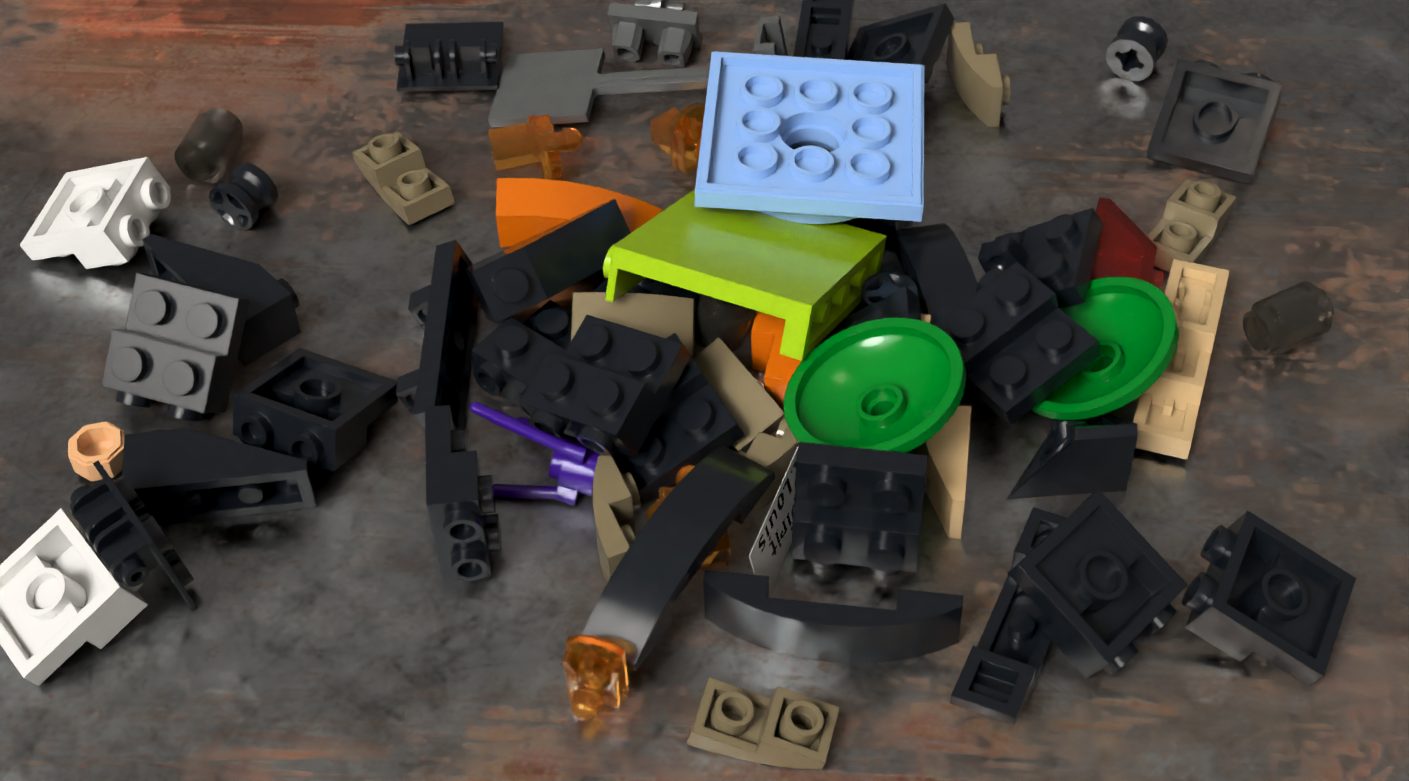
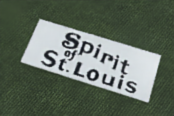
M798 447L749 554L754 574L769 576V595L792 544Z

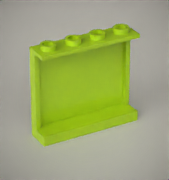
M694 189L651 220L635 229L625 238L613 244L608 250L603 264V275L605 278H608L605 297L607 301H616L647 277L786 320L779 354L802 361L861 303L863 283L873 274L880 272L887 236L841 222L803 224L783 220L753 210L694 207Z

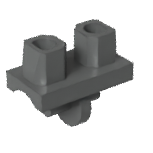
M635 0L634 5L610 2L607 16L612 31V48L615 59L618 61L636 62L640 60L643 45L645 44L659 46L657 54L660 63L669 67L684 68L691 51H700L703 36L699 32V14L694 11H686L685 3L669 0Z

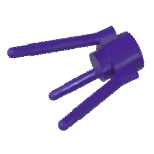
M479 402L471 403L470 411L554 451L548 476L558 480V486L494 484L495 497L557 500L573 506L576 505L579 494L593 497L594 471L598 456L601 454L593 452L581 443L572 441L564 436L558 438L532 426L528 419L524 417L516 419Z

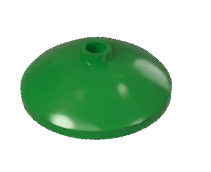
M1106 277L1091 280L1085 302L1061 308V310L1098 341L1101 355L1030 410L1051 419H1089L1116 411L1144 394L1163 374L1171 362L1178 345L1179 321L1168 297L1151 283L1136 278Z
M883 318L863 322L831 336L813 349L798 365L785 391V419L798 444L799 442L908 453L934 436L955 413L966 386L964 361L953 339L946 332L928 322L911 318Z

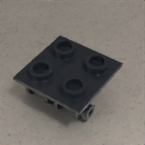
M504 22L406 24L403 45L395 46L394 50L395 64L400 66L396 87L397 92L498 90Z
M99 460L93 463L103 479L92 486L84 485L77 488L70 498V512L86 532V537L94 545L97 554L105 561L115 581L125 583L129 587L138 586L148 578L149 571L161 565L192 611L197 609V606L184 588L194 578L174 549L163 555L164 552L173 546L154 517L146 509L138 515L135 514L145 505L125 475L112 481Z

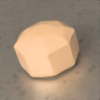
M107 421L84 425L68 440V457L74 472L91 482L101 480L103 478L93 465V463L99 460L110 478L115 477L122 470L124 430Z

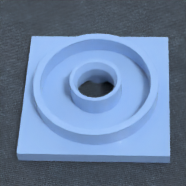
M712 52L694 207L753 210L783 220L803 224H830L855 218L922 222L924 207V65Z

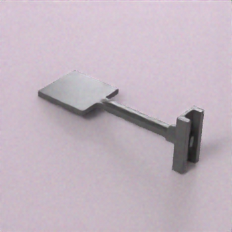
M780 16L759 17L753 48L754 54L788 56ZM603 48L508 54L488 122L491 128L589 122L594 99L598 95L704 90L708 87L710 66L601 74L605 60Z

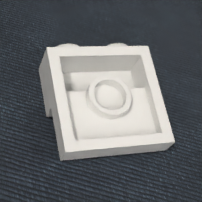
M148 157L66 172L20 246L32 261L57 256L63 258L74 254L86 269L108 265H122L129 262L135 256L138 247L144 246L142 239L150 235L149 225L157 218L160 209H165L170 204L171 188Z
M60 508L0 565V645L22 677L39 686L86 641L102 649L148 605L137 591L146 581L134 587H129L125 583L115 581L105 561L97 554L94 545L86 537V532L80 523L72 515Z

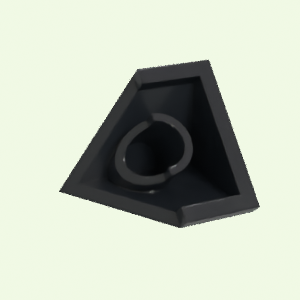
M1110 414L1081 420L1050 418L1051 431L1007 499L1094 493L1098 489L1101 492L1126 491L1138 437L1137 423Z

